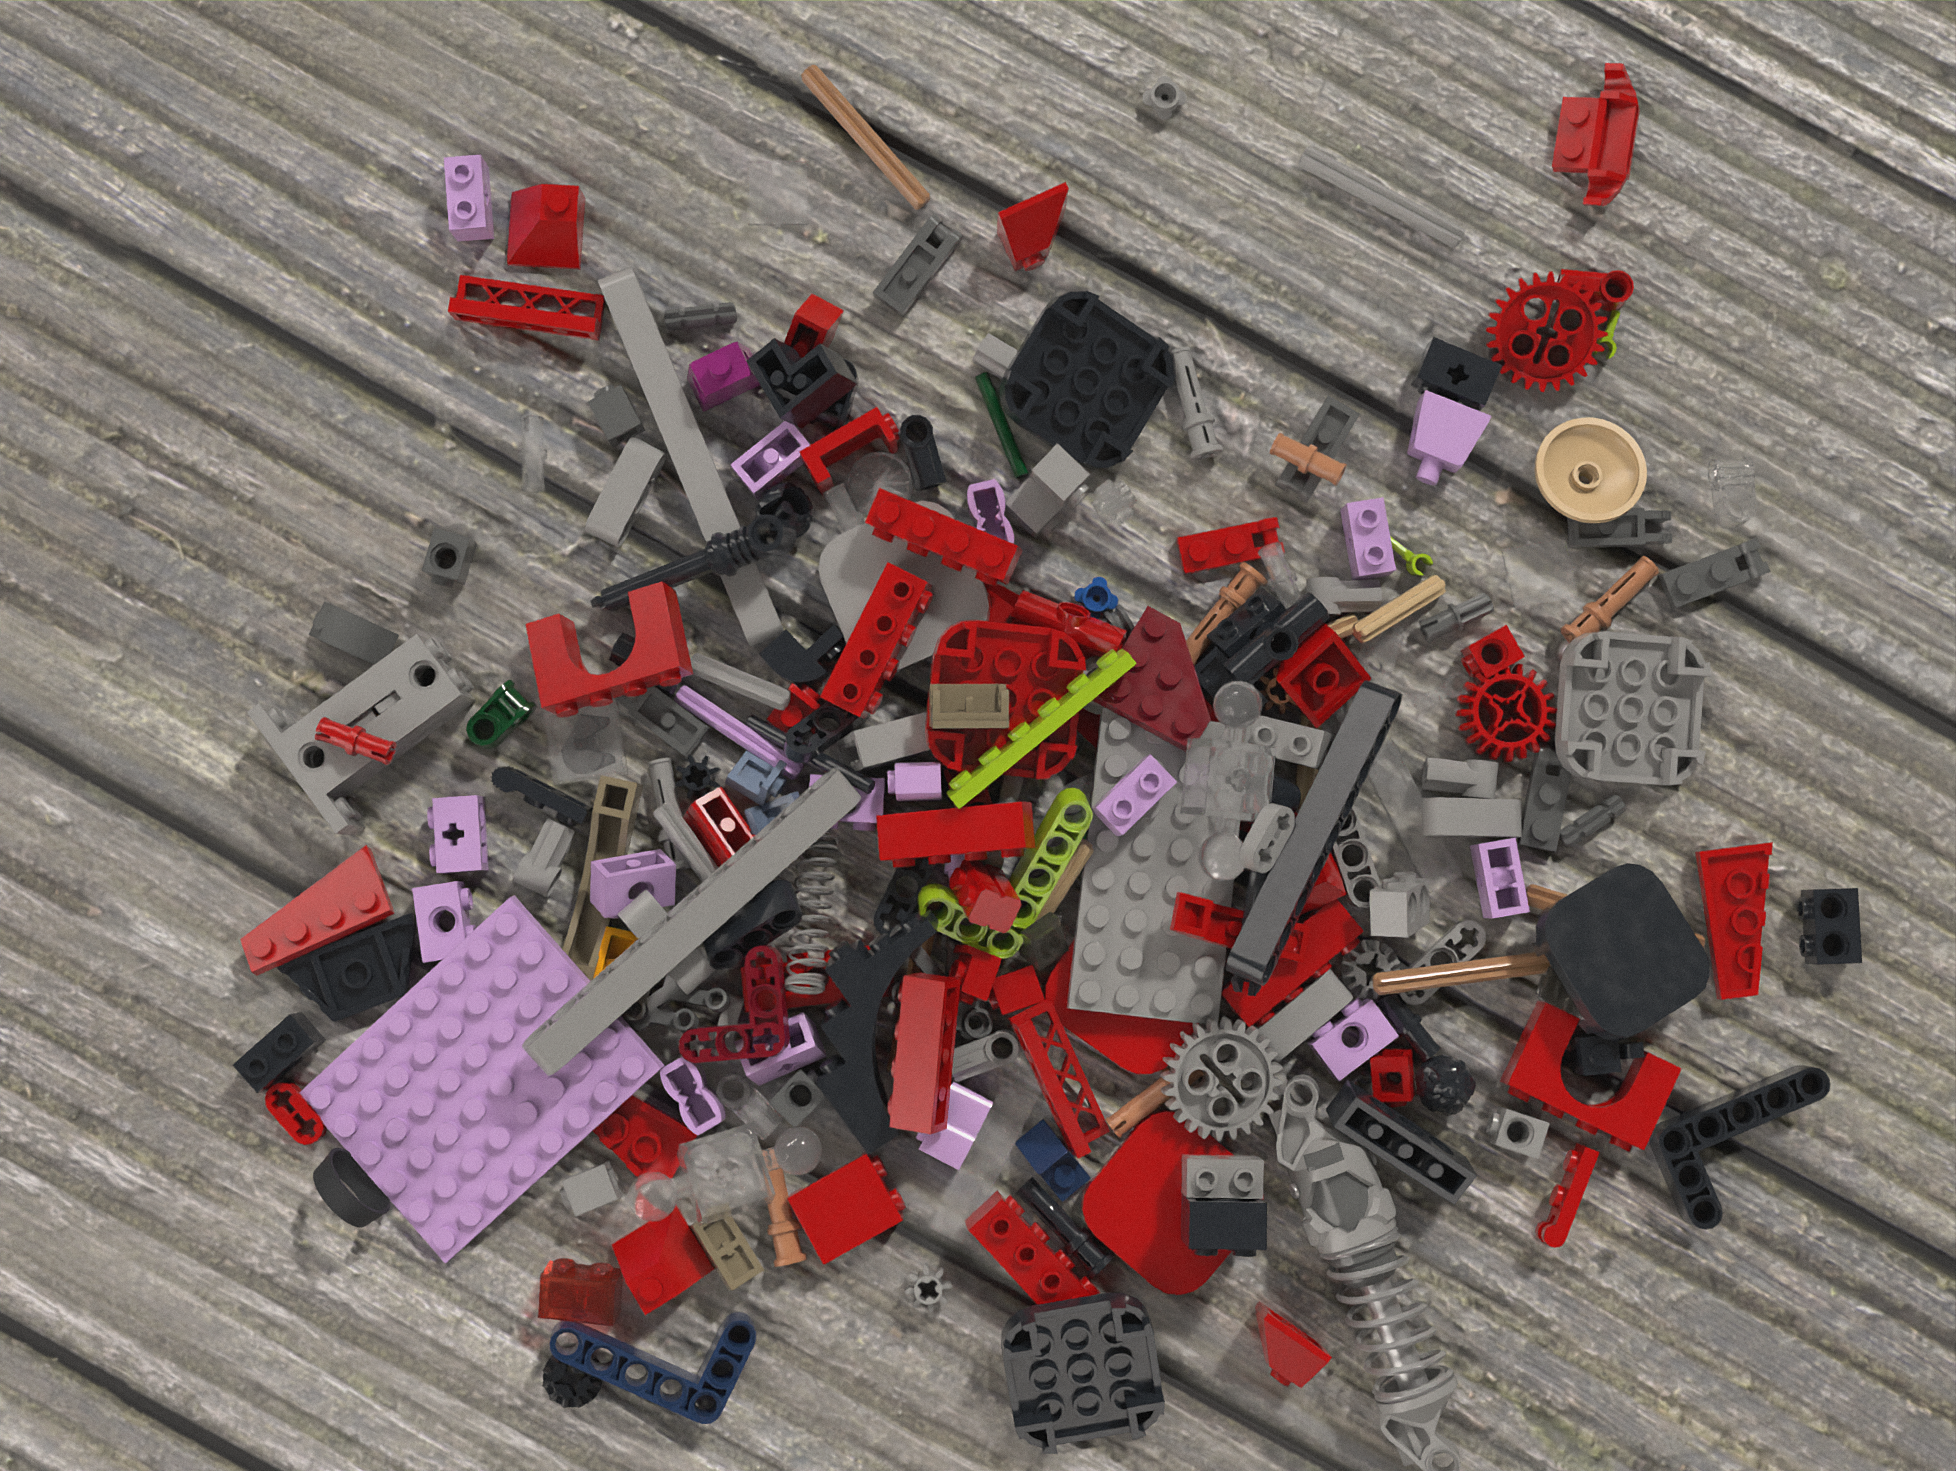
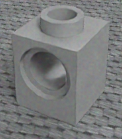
M1498 1106L1497 1113L1492 1112L1488 1119L1486 1134H1489L1488 1142L1539 1159L1550 1123ZM1515 1121H1519L1523 1128L1522 1135L1519 1139L1510 1141L1507 1136L1508 1126Z
M610 1161L567 1177L562 1181L564 1188L560 1189L561 1198L566 1209H572L575 1217L616 1201L623 1196Z

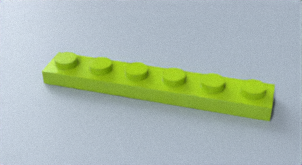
M1112 649L1104 654L1096 662L1098 668L1089 676L1083 673L1076 677L1066 687L1069 692L1058 701L1054 697L1043 704L1037 711L1040 715L1029 725L1023 722L1015 727L1008 734L1011 740L1000 749L997 746H993L978 759L981 764L969 773L967 770H964L954 777L949 783L951 789L946 792L959 809L1135 666L1137 663L1130 654L1123 649H1120L1117 653Z

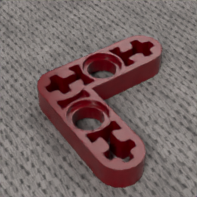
M769 945L757 946L752 948L745 957L750 1023L698 1027L686 1031L681 1036L678 1047L680 1054L685 1060L691 1063L771 1057L782 1053L787 1048L790 1034L784 987L783 960L776 948ZM762 952H764L765 958H771L772 966L766 967V979L774 977L775 984L765 983L758 986L756 984V979H764L763 968L756 967L755 960L761 958ZM763 990L772 991L777 999L775 1008L770 1012L764 1011L758 1004V996ZM769 1028H771L773 1035H779V1042L773 1044V1049L770 1048V1044L767 1042L753 1044V1037L768 1034ZM730 1031L738 1032L743 1038V1047L738 1053L729 1051L725 1045V1037ZM696 1035H698L699 1041L715 1040L716 1047L702 1049L698 1055L696 1049H690V1042L696 1040Z

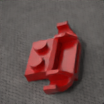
M1605 63L1604 91L1600 93V98L1563 97L1552 169L1554 172L1588 173L1589 185L1586 197L1583 198L1584 206H1605L1609 204L1620 193L1625 182L1630 177L1640 108L1636 91L1624 63Z

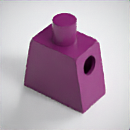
M738 341L689 364L687 380L703 412L760 385L747 363V360L753 355L749 348Z

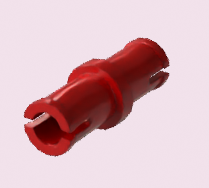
M323 717L316 727V732H321V734H315L316 740L343 748L348 755L355 757L357 754L382 762L385 765H388L394 757L395 750L393 749L396 748V742L366 733V729L356 725L352 728Z

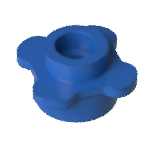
M1095 577L1091 584L1086 588H1078L1074 595L1075 600L1090 612L1091 617L1099 619L1100 614L1107 609H1115V606L1118 605L1117 596L1111 594L1110 589L1107 587V581L1103 577ZM1098 595L1100 600L1098 602L1093 601V596Z

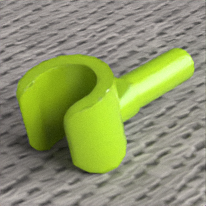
M1617 310L1611 311L1605 329L1608 336L1596 341L1599 345L1600 343L1607 344L1609 352L1606 355V360L1613 357L1617 349L1616 343L1612 340L1620 316V312Z
M1390 536L1392 549L1406 561V569L1411 575H1424L1415 566L1418 558L1428 566L1433 565L1429 555L1423 553L1414 554Z

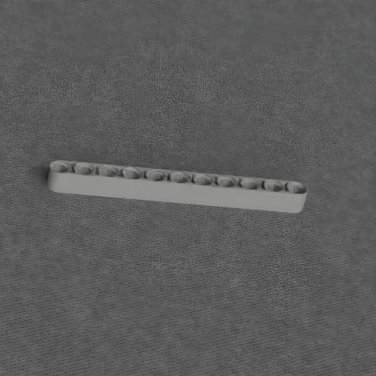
M632 266L598 280L706 543L711 540L712 534L716 532L726 534L739 530L741 526ZM751 562L747 566L743 565L734 576L720 575L750 647L777 637L784 631L756 562Z
M833 768L825 773L538 1027L524 1041L522 1048L548 1076L556 1073L853 809L860 801L861 795L838 768Z

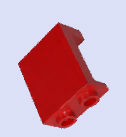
M875 407L801 450L799 453L806 470L821 495L824 496L835 489L827 468L879 438L883 440L890 454H895L898 452L899 430L889 413L882 416L878 407Z
M864 1152L858 1158L808 1186L799 1188L787 1197L823 1265L903 1221L904 1215L902 1210L906 1208V1205L896 1188L891 1191L883 1178L888 1175V1172L878 1155L871 1157L870 1154L868 1155L867 1152Z

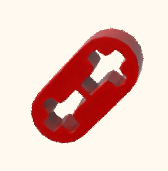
M288 1081L271 1086L266 1092L265 1105L287 1133L296 1142L303 1145L313 1144L321 1140L327 1132V1127L323 1124L317 1112L299 1093L302 1089L295 1083ZM278 1091L281 1093L289 1091L292 1096L288 1101L295 1109L294 1112L287 1105L281 1107L277 1105L276 1102L280 1099L277 1094ZM299 1114L305 1121L315 1120L316 1125L313 1127L315 1135L312 1133L302 1134L301 1130L304 1124L297 1117Z

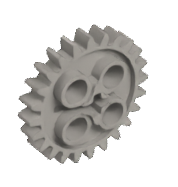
M1223 1016L1218 1027L1213 1019L1207 1018L1206 1029L1204 1030L1198 1024L1193 1023L1194 1035L1190 1037L1186 1033L1181 1032L1180 1036L1184 1042L1182 1046L1170 1044L1171 1049L1176 1053L1175 1057L1163 1058V1061L1171 1067V1070L1160 1073V1077L1170 1082V1084L1161 1088V1092L1166 1096H1173L1165 1105L1170 1110L1178 1109L1173 1117L1179 1123L1186 1120L1184 1127L1189 1132H1193L1198 1127V1135L1203 1139H1206L1211 1130L1213 1138L1217 1141H1221L1224 1131L1232 1140H1236L1238 1128H1241L1247 1135L1251 1134L1249 1123L1254 1121L1262 1126L1263 1121L1259 1114L1262 1111L1273 1114L1274 1111L1267 1103L1269 1100H1280V1096L1272 1091L1273 1087L1283 1085V1081L1273 1075L1283 1069L1282 1065L1278 1062H1271L1278 1055V1052L1273 1048L1265 1049L1270 1042L1269 1038L1264 1035L1257 1038L1259 1030L1254 1026H1250L1245 1031V1022L1240 1019L1232 1027L1230 1019ZM1224 1044H1230V1055L1224 1060H1217L1216 1054L1218 1049ZM1201 1054H1205L1211 1063L1224 1074V1078L1243 1097L1241 1104L1237 1103L1232 1094L1219 1083V1079L1200 1060ZM1201 1069L1203 1071L1202 1080L1197 1085L1190 1086L1188 1084L1190 1074L1195 1070ZM1254 1072V1082L1249 1087L1241 1088L1240 1082L1244 1074ZM1226 1097L1227 1104L1224 1110L1219 1113H1213V1103L1219 1098Z

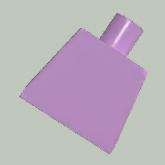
M1426 390L1417 402L1407 451L1408 455L1422 460L1416 479L1435 486L1443 469L1454 473L1457 472L1466 461L1489 423L1491 416Z

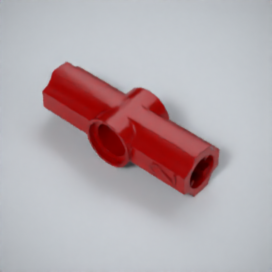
M1025 590L1021 592L1011 615V622L1015 624L1047 627L1065 632L1077 642L1081 650L1098 657H1102L1112 649L1117 653L1122 649L1126 639V630L1091 617L1090 612L1080 605L1070 602L1058 604Z

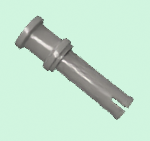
M1180 347L1169 351L1173 360V374L1176 375L1177 390L1185 414L1182 428L1188 432L1192 452L1190 453L1191 460H1202L1223 452L1222 445L1217 444L1212 426L1215 422L1214 415L1206 411L1190 352L1191 349L1190 347Z
M662 758L648 762L657 808L665 802H671L682 816L671 758ZM662 827L658 839L664 845L665 854L676 864V871L690 869L691 866Z

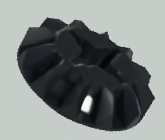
M592 1353L591 1357L593 1358V1360L597 1363H600L597 1357ZM552 1355L543 1369L542 1385L548 1393L550 1400L560 1404L563 1408H580L591 1402L599 1393L603 1380L587 1373L577 1382L575 1393L570 1383H558L561 1378L566 1376L569 1366ZM570 1366V1368H572V1370H573L574 1373H577V1374H578V1373H581V1374H585V1373H586V1372L581 1371V1370H579V1369H577V1368H575V1367Z

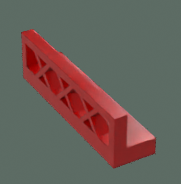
M460 275L456 298L450 297L448 312L458 321L599 341L606 300L604 295ZM468 286L484 288L490 298L485 302L466 299ZM490 289H496L500 291L493 295ZM509 292H517L521 294L527 303L521 307L500 304L498 300ZM525 294L536 296L529 300ZM545 297L556 298L562 309L557 312L537 310L534 305ZM562 299L572 300V301H571L570 303H568L567 305H565V303L562 301ZM582 302L596 304L594 318L573 315L570 311Z
M1048 998L1009 1018V1021L1068 1150L1079 1159L1091 1153L1088 1143L1109 1133L1110 1129L1055 1007ZM1044 1012H1047L1051 1021L1046 1037L1038 1035L1031 1020ZM1055 1032L1059 1041L1053 1040ZM1050 1045L1063 1048L1066 1054L1061 1070L1053 1068L1047 1055ZM1070 1065L1074 1074L1068 1073ZM1065 1078L1078 1081L1081 1087L1075 1102L1069 1101L1064 1093L1062 1086ZM1085 1098L1089 1107L1082 1105ZM1080 1110L1093 1114L1098 1126L1083 1133L1077 1121Z

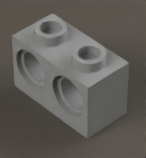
M1254 714L1250 728L1248 751L1320 770L1336 735Z
M1396 872L1393 874L1394 877L1382 880V884L1370 890L1371 936L1408 938L1430 923L1429 878H1416L1415 872Z
M1182 1155L1181 1193L1187 1198L1263 1199L1264 1160L1258 1156Z

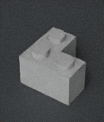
M1057 443L1031 470V475L1024 484L1005 502V510L1035 539L1041 533L1047 537L1061 523L1062 520L1058 516L1068 506L1071 510L1075 509L1087 496L1086 492L1089 490L1087 483L1090 474Z

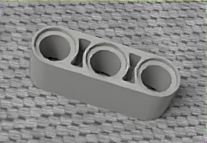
M631 437L625 445L587 519L585 532L619 548L625 541L665 463L667 453L638 438Z
M1444 797L1422 799L1423 837L1522 838L1521 800Z
M1352 807L1347 817V826L1344 830L1340 831L1331 854L1337 862L1346 895L1343 896L1346 902L1352 907L1369 908L1370 897L1364 902L1358 901L1354 896V886L1359 881H1365L1369 885L1370 890L1380 885V881L1359 817ZM1348 845L1355 847L1359 852V860L1352 867L1346 865L1342 860V851Z
M645 890L617 915L639 939L664 917L667 912ZM696 948L675 966L668 975L688 995L716 970L710 966L709 961Z
M1331 969L1318 979H1312L1303 987V991L1287 1004L1281 1005L1274 1011L1275 1014L1271 1019L1257 1028L1259 1030L1257 1038L1264 1035L1270 1040L1265 1049L1273 1048L1278 1052V1055L1271 1062H1279L1343 1009L1353 999V996Z

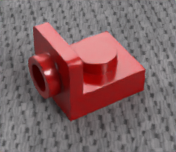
M792 683L788 688L791 692V700L786 709L781 711L774 708L766 720L787 733L791 727L821 707L817 703L821 698L820 695L805 683L800 688Z

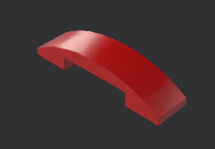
M1177 892L1170 930L1194 939L1232 949L1241 931L1244 911L1215 904L1213 900ZM1296 923L1279 958L1280 960L1305 963L1311 926Z

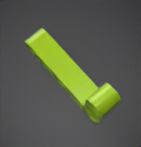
M1066 788L1059 792L1034 835L1035 848L1025 850L1024 856H1022L1012 873L1009 882L1020 900L1027 901L1028 903L1024 908L1019 909L1010 930L1007 931L1010 935L1006 939L994 940L993 937L1000 932L990 929L988 925L983 927L977 924L968 926L960 924L966 918V915L952 889L941 884H928L921 889L917 898L920 915L929 911L927 907L932 902H943L944 906L941 909L931 910L939 921L938 932L1001 959L1014 956L1020 949L1092 822V809L1085 794L1076 788ZM1072 805L1082 806L1079 813L1075 815L1065 814L1066 809ZM1054 837L1064 838L1063 842L1056 847L1047 846V842ZM1035 869L1046 870L1044 875L1039 878L1029 877V874Z

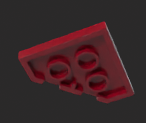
M1147 606L1122 647L1137 664L1092 701L1191 755L1210 723V715L1181 623Z

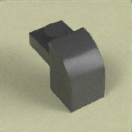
M325 601L320 611L316 614L309 633L310 636L374 665L391 653L399 636L390 630Z

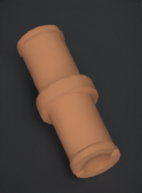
M1282 433L1277 435L1270 449L1271 455H1276L1298 466L1299 472L1306 474L1308 471L1333 483L1335 486L1338 485L1347 466L1345 463H1340L1318 452V447L1312 444L1308 447L1284 436Z

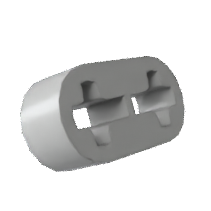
M1274 803L1263 807L1240 849V863L1244 868L1259 873H1266L1271 870L1294 829L1295 816L1292 809Z
M727 993L730 997V1006L721 1013L718 1026L740 1024L744 1010L743 996ZM730 1031L725 1037V1045L731 1052H733L734 1042L738 1033L736 1031ZM730 1060L715 1061L712 1063L728 1066Z

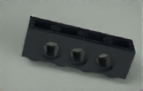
M1349 1080L1346 1081L1326 1108L1333 1127L1454 1205L1477 1177L1466 1156Z

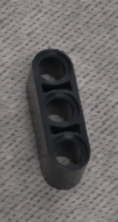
M776 880L768 883L703 941L707 958L712 968L724 970L737 965L745 960L746 955L752 948L768 945L801 922L802 912L791 882Z

